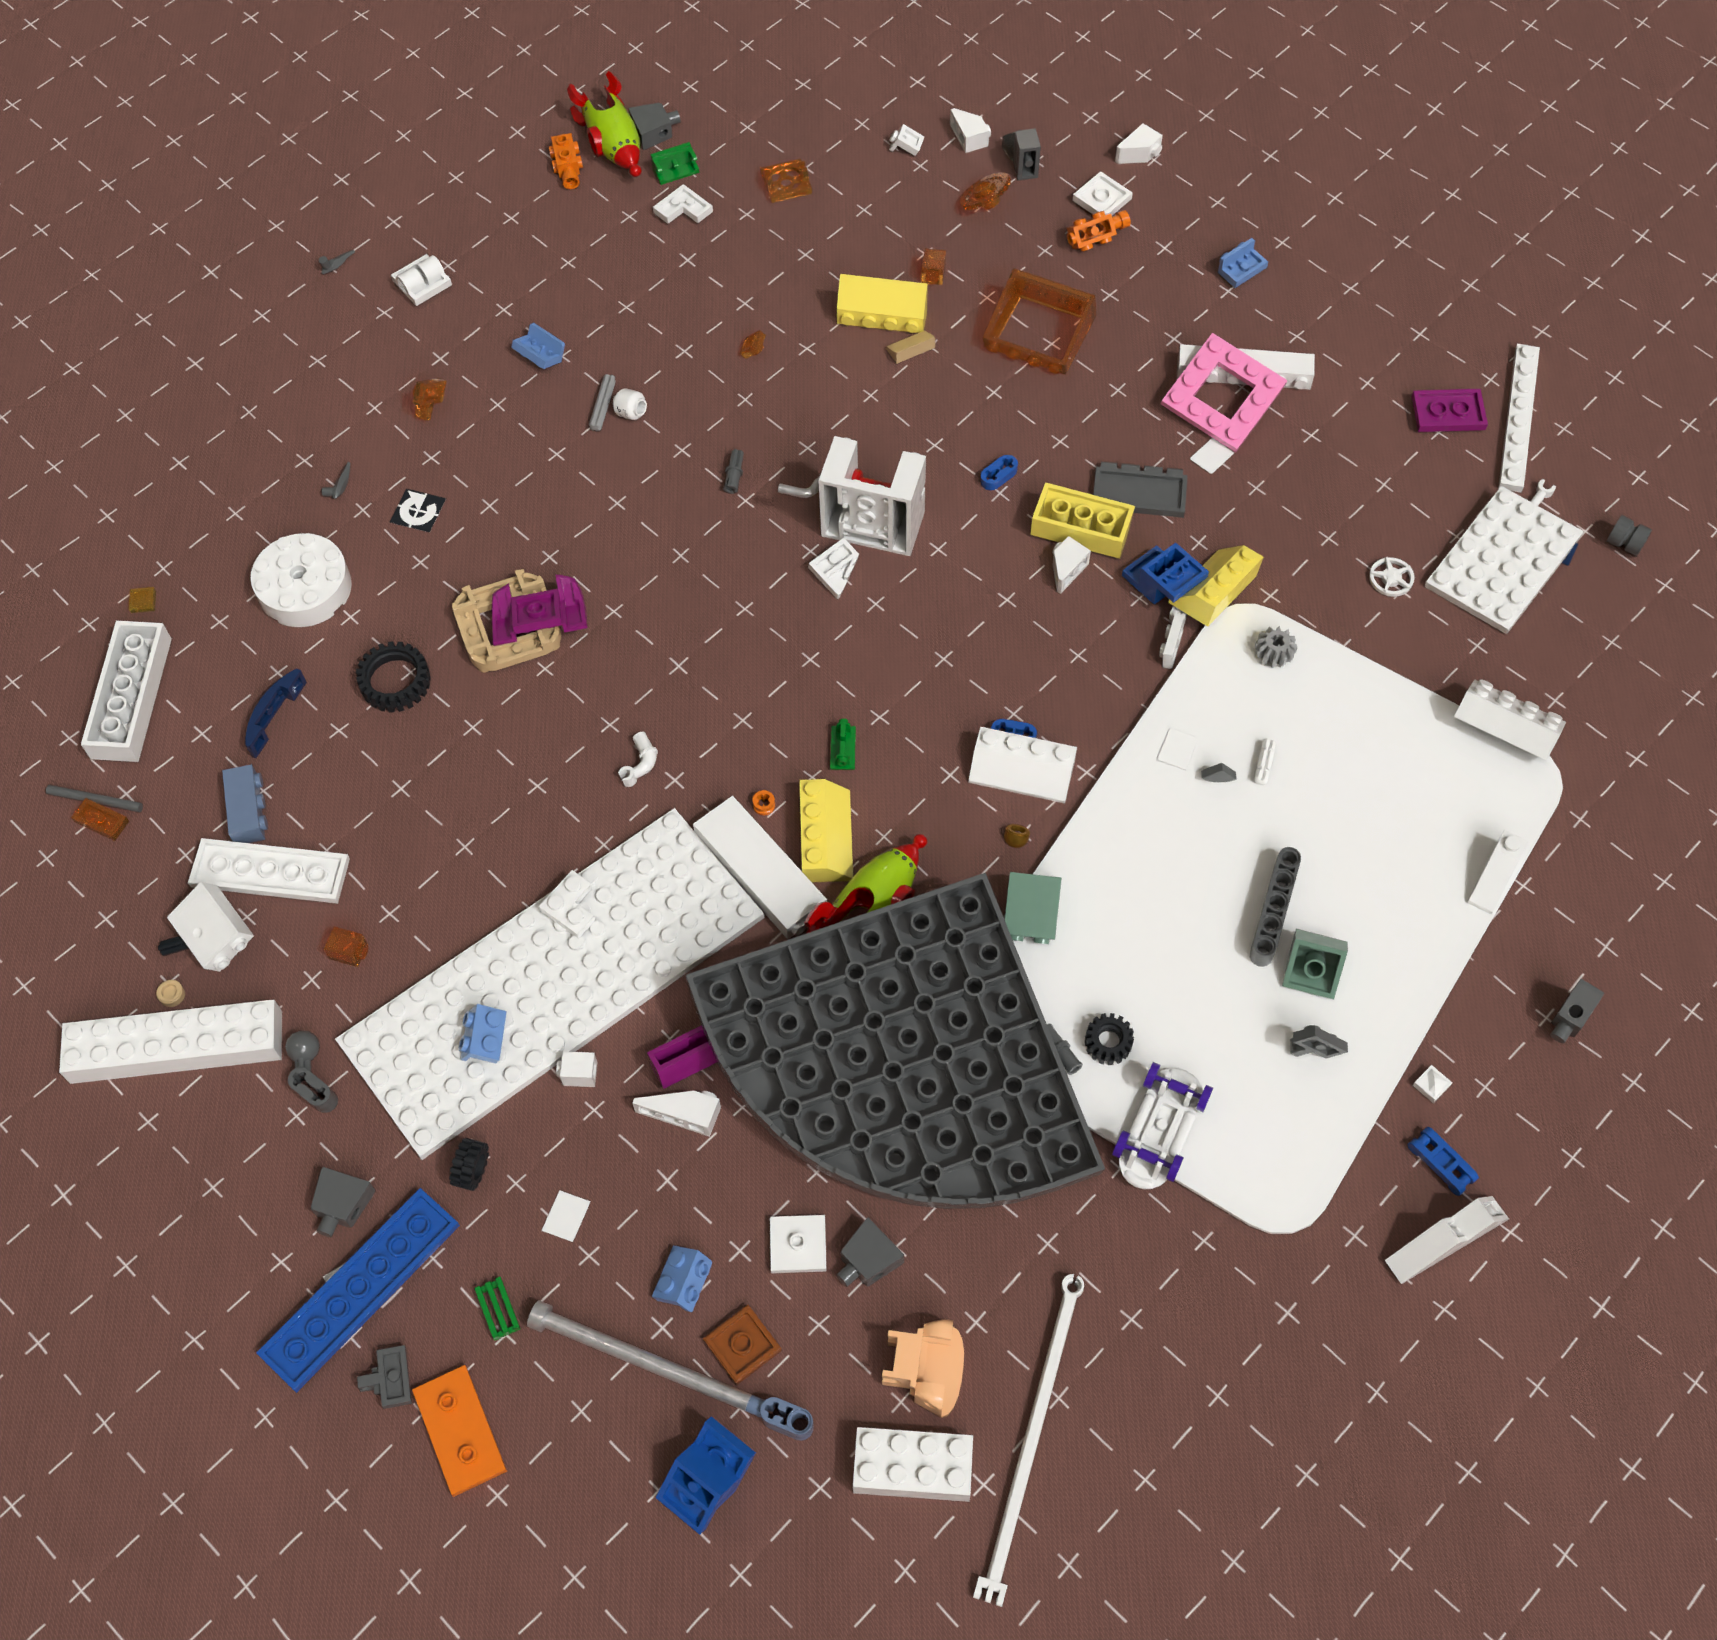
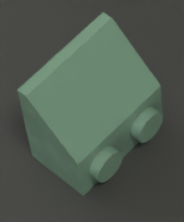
M1296 928L1282 986L1334 1000L1348 953V942Z

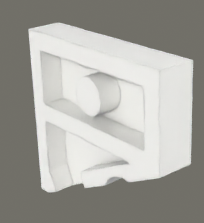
M842 538L808 564V568L835 598L839 599L858 560L859 553L845 538Z

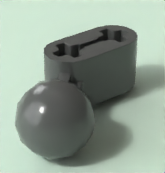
M299 1030L292 1033L287 1039L285 1046L287 1055L291 1060L295 1061V1069L288 1076V1084L318 1111L322 1113L331 1112L338 1104L337 1094L311 1072V1061L318 1055L320 1049L318 1038L310 1031ZM305 1080L318 1093H320L322 1096L324 1095L325 1098L321 1100L308 1087H306L304 1084L302 1085L301 1082Z

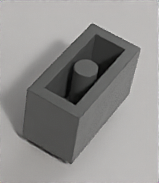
M1036 128L1015 131L1013 165L1017 180L1038 178L1041 146Z

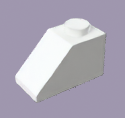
M950 109V126L965 153L988 147L991 130L989 125L985 124L982 117L959 109Z
M1141 124L1117 146L1115 162L1126 164L1150 161L1161 152L1163 135L1147 125Z
M1069 536L1063 542L1057 543L1052 552L1054 554L1053 570L1056 589L1060 594L1089 565L1091 550Z

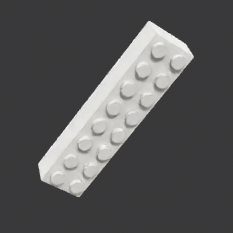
M265 1000L62 1023L59 1073L70 1084L282 1060V1010L275 1000Z

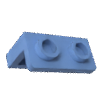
M1253 238L1246 242H1241L1232 251L1224 253L1219 260L1218 273L1234 288L1260 273L1268 266V261L1254 250L1255 240Z
M531 323L528 335L513 340L511 348L519 352L521 356L534 362L538 367L546 369L562 362L565 343L537 324Z
M476 1004L469 1011H466L462 1023L465 1027V1032L459 1042L460 1060L467 1061L471 1057L495 1064L500 1060L507 1011Z
M673 1245L652 1297L657 1301L679 1305L685 1311L692 1312L709 1274L712 1261L698 1250Z

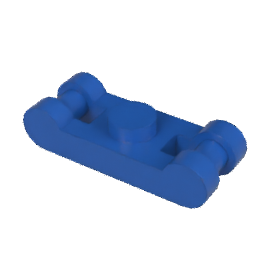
M1430 1127L1423 1129L1418 1139L1414 1138L1407 1144L1409 1150L1414 1155L1419 1156L1448 1185L1450 1191L1456 1196H1460L1466 1191L1465 1187L1468 1184H1473L1479 1179L1477 1172ZM1432 1144L1435 1149L1430 1151L1426 1146ZM1455 1169L1461 1173L1459 1178L1452 1173Z

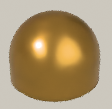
M1017 824L1006 826L1004 833L1005 842L1013 848L1025 846L1030 836V831L1026 827Z

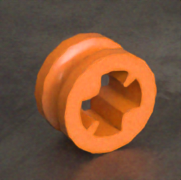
M766 790L755 793L752 800L754 811L763 816L772 813L775 809L774 795ZM765 799L768 800L767 806H765L764 804L763 806H760V800H763V802H765Z

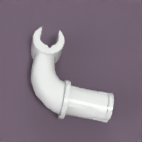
M639 732L633 736V741L640 753V763L633 768L624 766L618 772L625 787L635 785L637 778L649 773L654 768L658 750L652 746L645 732Z

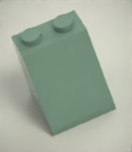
M1010 872L1005 922L1012 940L1023 941L1024 936L1034 937V943L1049 944L1050 939L1055 940L1061 877Z

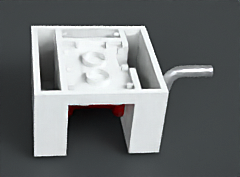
M834 436L821 475L814 480L809 488L805 489L779 484L778 493L800 498L812 497L819 491L822 537L839 541L845 538L848 543L911 556L925 513L926 456L915 452L903 451L892 483L864 478L862 470L857 469V441Z

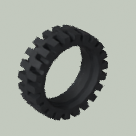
M391 641L388 642V647H385L382 643L378 645L379 650H376L374 647L370 649L371 655L365 653L363 656L364 661L360 660L358 663L359 669H356V679L364 699L373 708L376 709L378 707L383 712H385L386 708L389 712H394L395 708H397L401 712L404 711L403 706L405 705L409 709L414 707L413 701L418 704L421 701L420 695L425 697L427 694L426 689L430 687L429 681H431V676L423 654L416 647L413 648L408 643L405 646L403 642L399 641L397 646H395L394 642ZM403 660L413 664L417 670L413 683L402 691L384 694L376 691L371 686V677L375 670L390 661Z

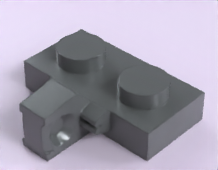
M1309 1025L1304 1027L1303 1030L1293 1032V1038L1290 1039V1054L1296 1057L1312 1052L1324 1058L1348 1053V1042L1315 1025Z
M402 1345L376 1350L378 1367L372 1368V1374L357 1377L358 1389L360 1392L374 1390L375 1395L381 1394L383 1409L412 1404L406 1346Z

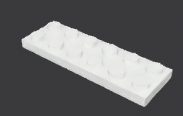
M201 838L188 884L190 887L195 888L200 882L217 885L221 891L338 904L350 858L348 854Z

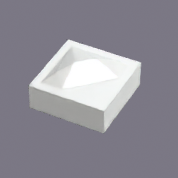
M1431 1065L1415 1081L1413 1086L1434 1104L1451 1086L1452 1082Z

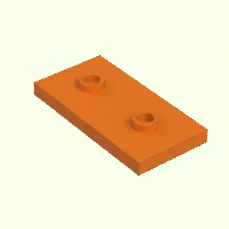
M466 1365L412 1389L453 1497L507 1472Z

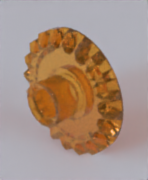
M998 172L978 180L962 194L960 198L961 206L968 210H976L980 207H983L985 210L992 209L1000 203L999 196H1002L1008 190L1011 184L1009 175L1005 172Z

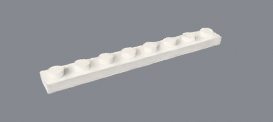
M1517 343L1515 348L1498 489L1503 486L1510 491L1521 493L1524 488L1540 347Z

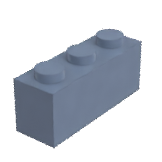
M252 764L222 770L228 833L232 841L252 843L265 840L264 830H268L266 816L262 813V809L266 808L263 794H260V788L263 787L261 773H256Z

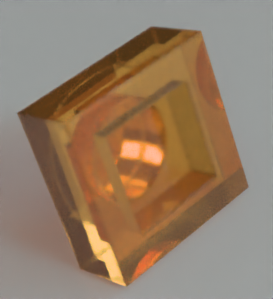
M759 330L747 336L740 355L745 359L758 355L764 347L763 342L766 335Z

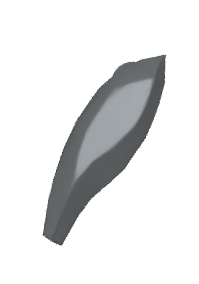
M355 251L345 252L329 261L325 256L320 257L319 262L323 267L322 274L337 269Z
M347 462L334 487L322 488V495L324 497L333 496L336 499L342 495L349 479L350 462Z

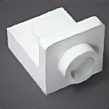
M903 124L899 131L894 130L889 139L892 142L889 150L893 152L899 146L916 156L924 136Z

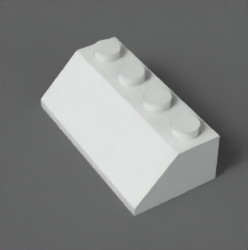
M980 727L968 783L1065 803L1077 747Z

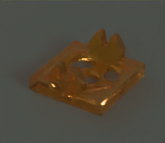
M797 159L760 168L772 203L812 194L805 161ZM793 170L799 173L800 176L792 177L787 175L786 171ZM779 173L780 178L778 181L773 182L772 176ZM783 180L792 181L788 186L781 184ZM801 183L797 188L792 189L795 184Z

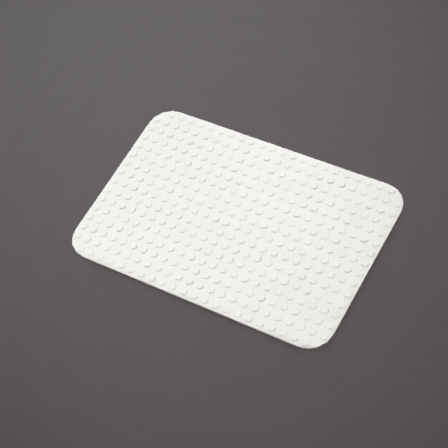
M1235 604L1227 607L1208 627L1205 625L1033 873L1034 875L1062 878L1055 940L1050 939L1049 944L1034 943V937L1024 936L1023 941L1013 940L1046 1024H1052L1060 1037L1068 1041L1070 1050L1083 1064L1079 1071L1072 1075L1067 1073L1089 1129L1116 1145L1123 1130L1129 1133L1148 1088L1143 1087L1152 1063L1155 1062L1161 1065L1158 1073L1168 1068L1185 1070L1199 1080L1203 1090L1206 1085L1213 1087V1091L1204 1112H1197L1180 1152V1156H1183L1184 1159L1174 1181L1248 1226L1269 1234H1293L1311 1226L1328 1206L1557 808L1563 784L1560 770L1550 755L1547 760H1544L1454 717L1459 708V705L1273 609L1258 604ZM1269 626L1273 630L1280 626L1283 632L1289 629V636H1295L1297 651L1294 654L1293 660L1286 662V665L1283 667L1276 663V666L1273 668L1270 662L1263 665V658H1257L1256 641L1262 631L1266 632ZM1170 728L1199 738L1186 770L1157 760ZM1263 740H1274L1276 747L1267 783L1265 785L1256 784L1254 776ZM1223 763L1236 772L1237 780L1210 782L1202 779L1201 771ZM1504 830L1527 840L1528 843L1493 913L1489 914L1469 904L1468 901ZM1285 847H1293L1301 854L1296 881L1273 960L1268 966L1260 967L1251 961L1250 950L1278 854ZM1283 861L1287 865H1292L1289 861ZM1277 882L1278 885L1286 887L1284 883ZM1270 904L1273 908L1280 909L1279 905ZM1264 926L1269 931H1275L1270 926ZM1296 928L1348 942V953L1334 1000L1282 986ZM1264 948L1258 949L1261 953H1268V951ZM1106 1013V1017H1109L1110 1013H1114V1018L1118 1019L1119 1015L1124 1017L1123 1022L1128 1021L1130 1023L1129 1028H1133L1134 1042L1131 1052H1129L1126 1059H1122L1121 1063L1117 1064L1114 1061L1113 1065H1108V1061H1104L1103 1065L1099 1063V1058L1094 1061L1091 1058L1092 1053H1087L1085 1035L1089 1023H1093V1019L1096 1016L1100 1019L1101 1014ZM1309 1025H1315L1348 1042V1053L1324 1058L1312 1052L1296 1057L1290 1054V1039L1293 1038V1032L1303 1030L1304 1027ZM1104 1031L1099 1036L1101 1044L1105 1047H1115L1120 1042L1118 1035L1112 1031Z

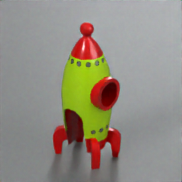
M610 71L606 73L609 86L606 87L604 85V89L608 94L606 103L609 109L601 111L594 109L584 92L580 95L575 86L569 84L567 92L570 100L575 105L581 106L582 112H580L578 107L573 105L570 108L571 114L577 124L580 126L587 125L588 139L595 156L600 157L604 155L619 167L629 169L631 176H640L642 170L637 165L640 158V138L631 116L618 96L622 87L618 78Z
M917 834L914 836L912 844L900 845L875 856L854 875L838 895L833 905L829 902H821L814 906L804 924L810 927L807 933L841 922L855 908L863 907L869 909L868 912L914 897L915 890L911 886L919 862L918 850L927 845V838L922 834Z

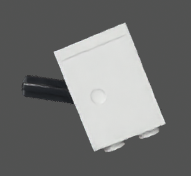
M200 882L167 917L180 936L161 941L160 945H158V950L162 956H167L190 949L204 969L220 972L230 964V961L238 952L247 946V943L254 935L217 885Z

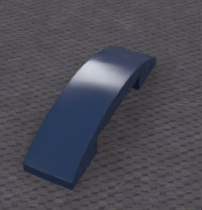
M296 668L275 682L254 708L248 722L245 745L253 758L258 757L268 742L269 738L264 730L284 700L287 698L295 701L307 683L301 670Z

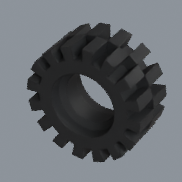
M1106 1013L1101 1014L1100 1019L1096 1016L1093 1019V1023H1089L1085 1035L1087 1053H1092L1091 1058L1094 1061L1099 1058V1063L1103 1065L1104 1061H1108V1065H1113L1114 1061L1117 1064L1121 1063L1123 1058L1126 1059L1134 1042L1133 1028H1129L1130 1023L1128 1021L1124 1023V1017L1120 1015L1118 1019L1114 1018V1013H1110L1109 1017H1106ZM1104 1031H1112L1118 1035L1120 1042L1115 1047H1105L1101 1044L1099 1036Z
M464 1138L462 1143L460 1142L458 1145L459 1149H456L455 1159L453 1158L452 1160L453 1166L450 1168L452 1173L449 1176V1180H451L450 1184L452 1186L474 1191L482 1180V1174L484 1175L485 1173L484 1168L488 1162L486 1159L489 1157V1146L484 1142Z

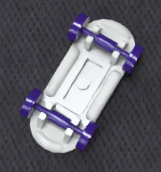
M1155 1062L1152 1063L1144 1081L1143 1087L1148 1088L1131 1129L1129 1133L1124 1130L1121 1132L1112 1154L1119 1158V1168L1122 1176L1128 1183L1141 1189H1154L1161 1186L1167 1180L1174 1182L1184 1159L1183 1156H1180V1152L1197 1112H1204L1213 1091V1087L1206 1085L1203 1090L1199 1080L1194 1075L1179 1068H1168L1158 1073L1161 1065Z

